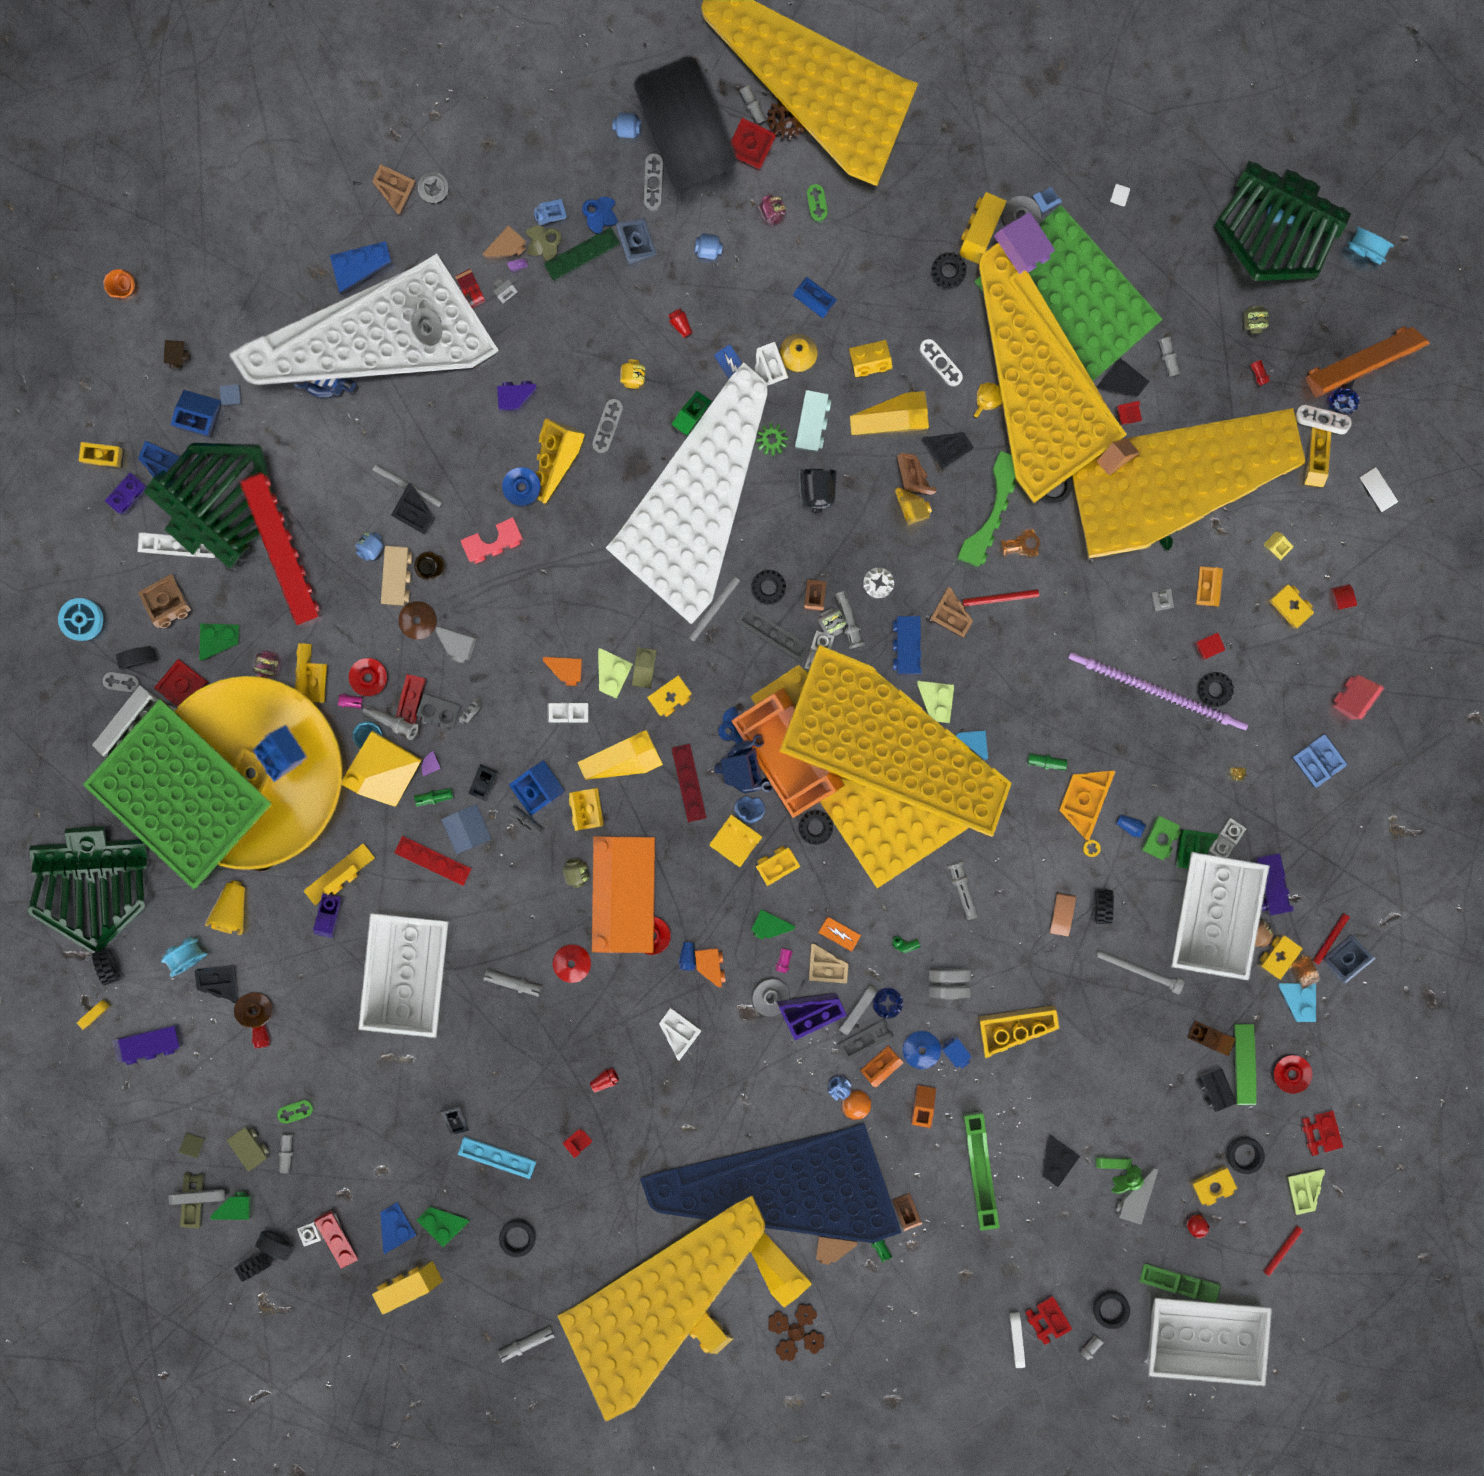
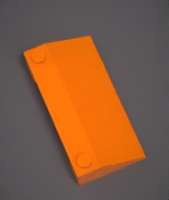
M1404 326L1396 330V335L1321 370L1319 367L1308 371L1310 375L1305 377L1314 398L1395 359L1409 355L1430 343L1414 327L1407 329Z
M784 688L733 719L732 723L744 741H751L754 735L762 734V737L757 738L755 741L757 743L764 741L763 746H752V748L756 749L758 764L792 818L835 793L845 784L839 775L779 752L795 709V705Z
M593 837L592 952H654L655 837Z

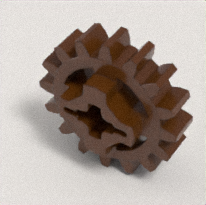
M777 99L776 104H771V109L767 113L769 116L767 117V122L771 123L769 129H775L774 135L781 133L782 139L785 135L791 139L792 134L798 137L799 131L804 132L805 127L779 99Z

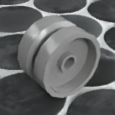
M970 969L929 970V980L941 982V984L929 987V997L941 999L971 997V987L959 984V982L971 980Z

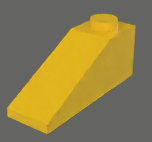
M1314 427L1311 429L1305 470L1306 485L1324 487L1329 473L1330 431Z

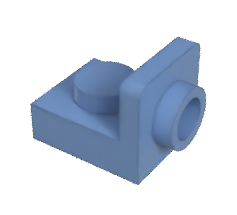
M562 199L540 203L534 208V216L540 226L548 222L567 218Z

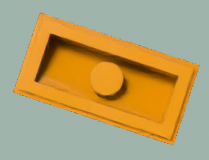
M1200 566L1197 605L1219 607L1222 568Z

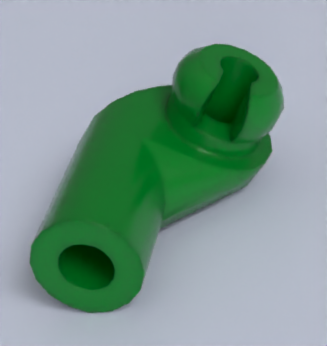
M896 936L892 940L893 947L902 953H908L921 948L918 939L907 942L900 936Z

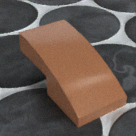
M1057 893L1050 933L1069 936L1076 896Z

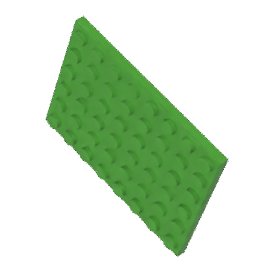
M1060 205L1038 224L1055 251L1050 254L1051 259L1044 264L1038 262L1036 264L1037 267L1029 272V275L1090 378L1094 381L1163 319ZM979 277L974 282L983 291L981 278Z
M162 699L157 701L83 784L193 889L200 885L273 804Z

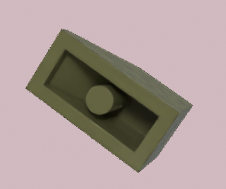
M637 647L632 686L651 688L657 650Z

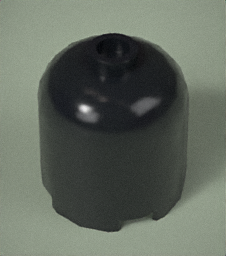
M799 469L800 503L806 508H811V512H823V508L832 506L835 500L836 470Z

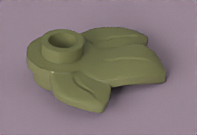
M536 225L526 231V234L532 239L527 250L529 255L540 256L543 254L546 262L556 256L557 245L561 241V234L556 228L546 229L543 226ZM549 235H555V240H548Z

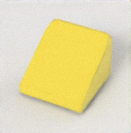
M1278 531L1264 543V546L1280 561L1294 547Z

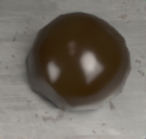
M432 551L419 554L414 562L417 576L427 581L437 579L443 573L445 567L442 556Z

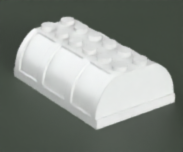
M1191 852L1171 963L1172 967L1249 980L1268 865Z
M371 913L359 1022L360 1030L427 1037L437 1036L448 921Z
M1156 1297L1151 1314L1148 1375L1265 1386L1271 1307Z

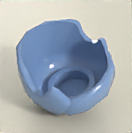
M748 795L737 800L734 806L736 818L745 824L758 822L766 811L765 804L759 797L750 798Z

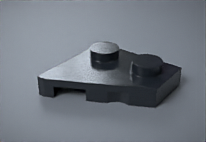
M1119 358L1097 385V388L1138 397L1150 381Z
M964 432L922 438V441L941 469H944L974 449Z
M408 483L391 516L425 534L434 516L414 486Z
M234 966L196 969L194 971L198 991L211 993L215 997L228 999L232 1003L238 1001Z
M1050 1134L1048 1136L1042 1176L1059 1187L1081 1156Z

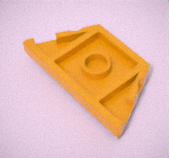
M1113 770L1072 774L1059 811L1086 840H1090L1115 774Z

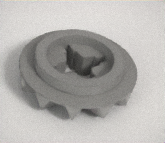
M427 173L419 180V195L428 203L440 202L448 194V182L439 173ZM436 181V187L441 191H434L431 194L428 186L433 185Z
M479 698L474 699L460 716L459 722L462 724L468 723L482 706L480 704L482 700Z

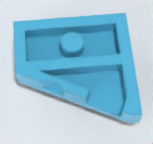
M1278 983V987L1295 1021L1316 1022V983Z

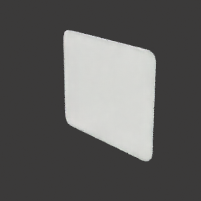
M1116 184L1111 202L1125 206L1130 188Z

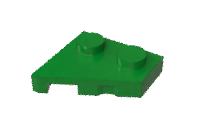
M200 624L199 660L204 661L213 655L238 645L240 625Z
M1181 829L1176 867L1189 869L1191 852L1207 855L1210 850L1209 847L1214 840H1217L1219 834Z
M430 1206L416 1221L444 1247L470 1220Z

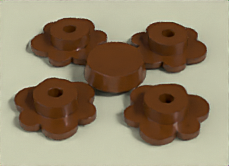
M811 1305L798 1306V1312L795 1313L798 1324L790 1327L787 1323L788 1317L783 1316L781 1312H776L774 1317H769V1331L776 1332L778 1335L782 1331H788V1336L791 1339L786 1342L781 1341L780 1346L775 1350L782 1361L786 1359L793 1361L795 1359L798 1349L795 1347L794 1341L803 1339L805 1342L804 1348L806 1350L810 1349L812 1354H816L819 1349L824 1348V1336L822 1334H817L813 1331L810 1335H805V1330L802 1327L806 1324L812 1325L813 1320L817 1318V1312L813 1310Z

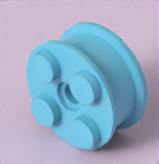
M1356 227L1357 232L1352 242L1347 243L1350 245L1349 249L1362 257L1370 258L1371 261L1379 265L1382 262L1385 263L1386 260L1384 258L1389 248H1393L1394 245L1365 229Z
M84 598L69 600L62 606L58 615V624L61 631L67 637L79 641L90 640L98 635L104 621L100 607L95 602ZM80 616L83 618L81 623L78 621Z
M191 936L185 939L179 947L173 946L166 951L167 954L163 956L161 962L166 963L171 971V977L188 970L207 955L198 946L197 938L193 939Z

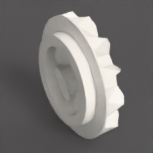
M884 568L871 569L864 577V589L874 598L886 597L893 590V576ZM881 575H883L882 582L887 586H880L877 589V591H875L876 584L873 583L871 579L878 580V578Z

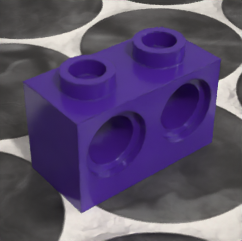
M130 472L106 498L105 502L116 512L123 515L144 492L147 485Z

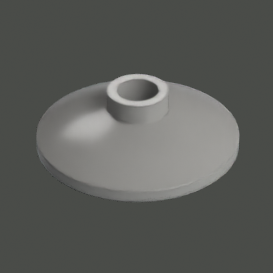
M1016 196L1006 203L1003 209V221L1006 226L1022 217L1019 215L1021 210L1025 211L1026 214L1030 212L1039 224L1041 210L1032 198Z
M421 308L414 312L411 319L413 335L425 346L436 345L442 337V324L439 317L427 308Z
M767 979L755 988L752 997L753 1005L764 1016H776L781 1013L776 1001L789 1000L790 993L787 986L780 980ZM772 993L771 998L767 999V994Z

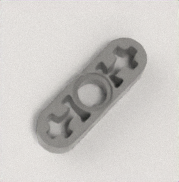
M650 154L646 158L644 204L651 211L657 210L661 206L663 160L658 154ZM653 158L660 162V164L656 165V172L660 171V174H648V171L652 172V164H649V162ZM651 177L658 178L659 184L657 187H650L648 185V180ZM647 190H659V193H655V200H658V203H655L654 206L647 202V200L651 199V192L647 193Z
M611 399L606 403L593 439V448L598 453H605L609 450L621 417L623 406L617 399ZM617 403L619 411H615L613 417H617L616 421L610 417H605L606 414L610 416L611 409L609 405ZM605 421L613 423V429L609 432L602 429V424ZM599 432L611 435L609 439L605 437L604 443L607 446L602 447V449H598L596 444L597 441L600 442L602 439V435H599Z
M871 984L868 986L839 1028V1031L845 1035L849 1034L878 992L877 988Z
M224 1189L168 1194L169 1204L171 1205L225 1200Z

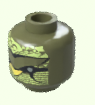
M1248 306V310L1244 311L1245 329L1251 330V333H1262V329L1268 328L1269 313L1267 309H1263V306Z
M580 858L567 860L562 868L566 884L573 885V888L584 886V883L589 879L587 864L581 861Z

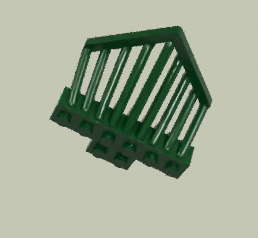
M1248 161L1242 176L1236 184L1239 190L1221 213L1214 226L1252 279L1257 281L1317 278L1334 238L1339 239L1348 224L1351 213L1343 207L1332 204L1328 199L1317 196L1321 186L1312 180L1305 179L1297 172L1286 169L1283 177H1280L1276 172L1269 171L1258 163ZM1250 193L1249 198L1231 225L1228 226L1225 222L1244 194ZM1256 199H1262L1238 240L1234 234ZM1270 203L1272 208L1247 252L1243 246ZM1281 209L1283 210L1281 219L1259 263L1256 265L1253 260ZM1290 216H1295L1270 269H1264ZM1304 221V228L1285 268H1279L1301 222ZM1312 227H1316V232L1299 268H1293ZM1326 232L1327 237L1315 266L1308 267L1323 233Z
M192 443L167 472L162 470L154 476L144 490V493L172 517L164 530L192 555L203 545L230 569L235 565L240 556L249 549L250 546L247 543L259 535L257 527L243 537L237 535L254 522L252 513L234 528L230 529L228 527L249 506L246 499L222 521L219 519L223 512L243 492L240 484L213 512L210 509L252 460L254 469L247 477L259 472L263 473L264 476H268L262 448L258 444ZM193 453H199L175 480L173 478L174 474ZM208 454H215L184 488L183 483L203 460L207 458ZM224 454H231L193 496L192 493L195 487L223 458ZM240 455H246L203 504L200 503L206 493ZM269 486V491L272 494L271 486Z
M104 826L65 828L64 834L67 844L32 845L29 848L32 862L31 876L36 875L28 905V914L89 952L95 953L101 951L145 908L143 869H147V847L141 839L107 841ZM120 870L123 873L125 913L122 915L120 911ZM131 870L135 871L137 900L133 905ZM107 871L110 872L112 881V904L114 923L110 927ZM95 872H98L100 882L102 935L99 938ZM70 873H73L75 882V929L67 925ZM82 873L86 874L88 884L90 938L83 934ZM57 874H61L62 878L59 919L51 915ZM44 875H49L44 909L42 910L37 907V901Z

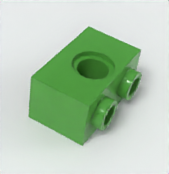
M1157 815L1141 850L1161 860H1164L1165 857L1169 858L1173 849L1170 846L1173 840L1177 841L1181 830H1179L1180 825ZM1161 833L1167 836V841L1164 844H1160L1157 840L1158 835Z

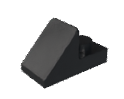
M480 764L468 794L486 801L498 776V771Z

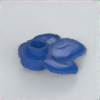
M601 197L598 200L589 199L584 202L582 212L587 217V225L595 233L600 234L603 225L612 226L618 222L615 213L611 210L615 204L613 199ZM589 207H594V208H595V211H594V212H590V211L588 210V208H589Z
M731 707L724 713L722 717L723 724L720 725L718 734L722 740H732L738 744L744 740L732 723V720L739 716L736 707ZM729 728L731 730V734H727L725 732V729Z

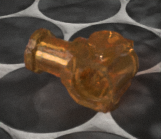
M1034 529L1023 531V535L1017 536L1014 540H1001L1004 557H1007V554L1018 552L1020 555L1027 554V558L1039 555L1040 540L1036 536ZM1028 538L1035 540L1036 545L1034 548L1026 546Z

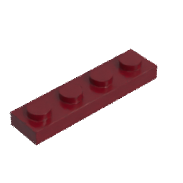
M686 744L672 747L688 822L706 819L691 745Z

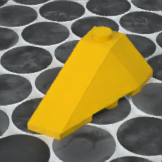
M545 418L539 435L541 451L540 454H537L536 459L539 461L536 475L541 485L540 493L536 499L543 503L548 501L575 459L585 435L571 426Z
M647 730L577 762L585 780L646 773L663 765Z
M764 1232L752 1248L751 1253L771 1295L783 1307H786L812 1285V1280Z

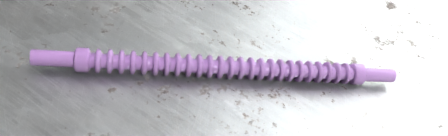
M1074 652L1069 654V659L1086 665V668L1090 670L1092 668L1095 672L1099 670L1100 674L1103 672L1105 676L1108 674L1110 678L1113 676L1115 680L1120 679V682L1125 681V684L1130 683V686L1135 685V688L1140 687V690L1150 691L1151 695L1155 693L1156 697L1160 695L1161 699L1165 697L1166 701L1170 699L1171 703L1175 701L1176 705L1179 703L1181 707L1186 706V709L1191 708V711L1196 710V713L1201 712V715L1206 714V717L1211 716V719L1221 720L1222 724H1230L1245 731L1248 727V723L1231 717V714L1227 712L1223 714L1222 710L1218 712L1217 708L1214 710L1212 706L1208 708L1207 704L1202 705V702L1197 703V700L1192 701V698L1187 699V696L1182 697V694L1177 695V692L1172 693L1171 690L1167 691L1166 688L1157 687L1155 683L1152 685L1151 681L1147 683L1146 679L1143 681L1141 677L1137 679L1136 675L1131 676V673L1126 674V671L1121 672V669L1115 670L1116 667L1111 668L1110 665L1106 666L1105 663L1096 662V659L1092 657L1086 658Z

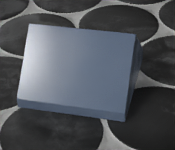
M645 218L616 223L628 264L656 255Z
M477 804L441 819L456 854L492 839Z
M1351 935L1324 957L1323 960L1341 982L1347 983L1374 961L1375 957Z

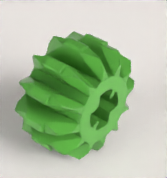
M769 423V430L763 425L762 429L765 433L757 432L763 438H757L756 442H763V444L758 446V449L761 450L766 447L764 454L767 455L770 449L771 455L775 456L774 449H777L781 454L782 449L779 446L787 447V444L781 441L788 440V436H781L785 434L786 430L783 429L779 432V424L773 429V423ZM772 434L775 435L777 442L769 444L767 437L769 435L771 437Z

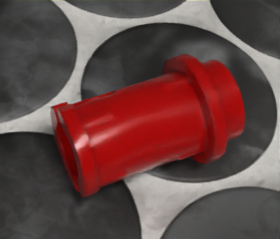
M1262 360L1250 364L1256 376V383L1259 386L1270 382V375H1267Z

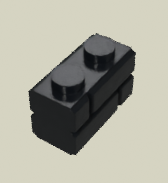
M1221 1067L1199 1075L1200 1080L1198 1084L1202 1092L1206 1091L1208 1098L1205 1101L1209 1109L1213 1108V1111L1218 1112L1237 1103Z

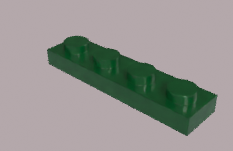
M609 227L600 234L549 260L544 265L552 280L555 281L619 246L620 242L612 228Z

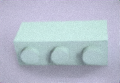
M806 390L795 445L796 449L818 452V448L822 449L824 437H821L822 429L826 430L828 421L827 418H824L825 411H829L831 400L828 399L829 394Z

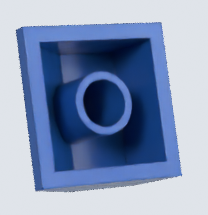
M544 760L509 784L530 815H533L565 792Z

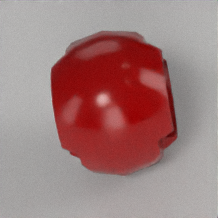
M1195 1214L1187 1220L1186 1227L1195 1238H1203L1209 1233L1210 1226L1201 1215Z

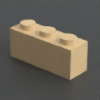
M385 546L381 604L406 606V602H409L410 591L407 590V583L411 582V571H408V565L412 564L413 553L409 552V548Z

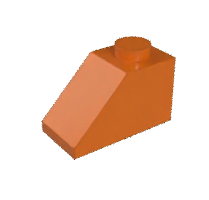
M543 657L544 663L561 681H565V685L577 686V682H581L582 659Z

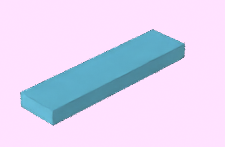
M467 1136L463 1137L458 1152L460 1156L531 1179L537 1161Z

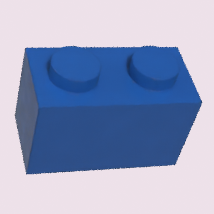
M956 1035L941 1046L956 1068L959 1066L963 1068L971 1062L969 1059L972 1056Z

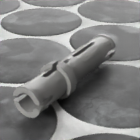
M489 969L486 970L483 979L484 981L518 990V993L522 994L524 992L539 997L542 985L527 982L524 978L518 979Z
M548 1326L521 1341H514L512 1345L499 1350V1357L502 1362H505L516 1355L521 1356L522 1352L554 1338V1333L551 1331V1327Z

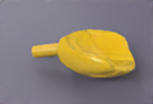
M990 382L980 384L977 391V405L979 407L974 414L975 417H978L983 409L992 410L1002 404L999 386Z

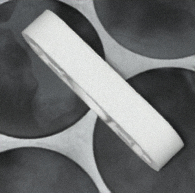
M931 339L924 340L920 345V353L948 385H959L963 378L961 371L935 341ZM927 344L929 346L930 344H932V351L934 353L939 351L940 354L936 355L934 359L931 360L930 357H932L933 355L929 351L924 352V345ZM944 358L947 362L946 366L938 368L935 363L936 359ZM949 365L952 366L950 372L958 374L957 382L949 380L950 375L948 372L945 375L942 373L948 369Z
M1309 405L1300 406L1295 414L1297 422L1302 425L1338 434L1347 433L1352 424L1351 419L1347 415ZM1303 412H1306L1307 418L1303 417ZM1318 417H1327L1328 423H1321Z
M1012 1312L1010 1313V1325L1015 1368L1025 1367L1020 1313Z

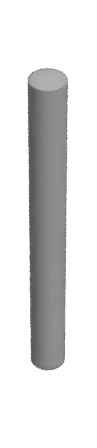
M375 464L373 471L403 488H406L408 483H410L378 464ZM413 485L421 498L440 508L443 503L442 500Z
M733 577L688 638L692 641L697 639L740 582L738 578Z

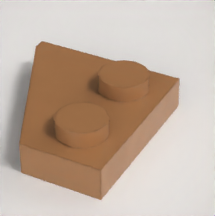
M381 164L372 180L395 212L400 215L416 181Z
M950 587L947 588L930 618L932 621L963 638L973 622Z

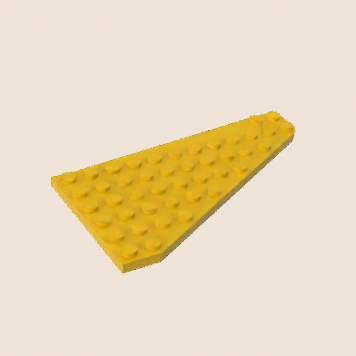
M997 243L982 255L979 262V272L1015 479L1032 502L1035 503L1106 451L1113 442L1121 440L1127 434L1110 412L1029 273L1025 270L1019 274L1000 244Z
M753 1196L731 1206L582 1303L558 1315V1319L605 1421H609L637 1405L763 1235L765 1221Z

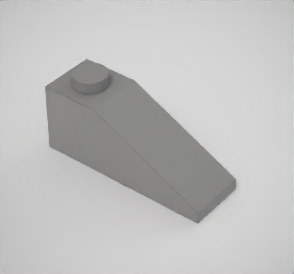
M1152 1166L1143 1176L1144 1183L1141 1188L1129 1190L1123 1197L1122 1202H1118L1116 1212H1118L1117 1216L1119 1218L1142 1225L1158 1173L1156 1167Z

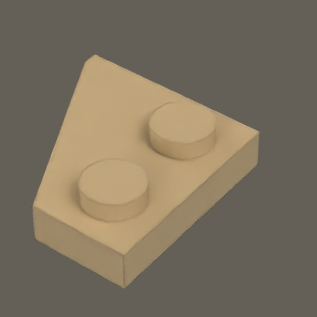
M811 943L809 981L847 983L848 963Z

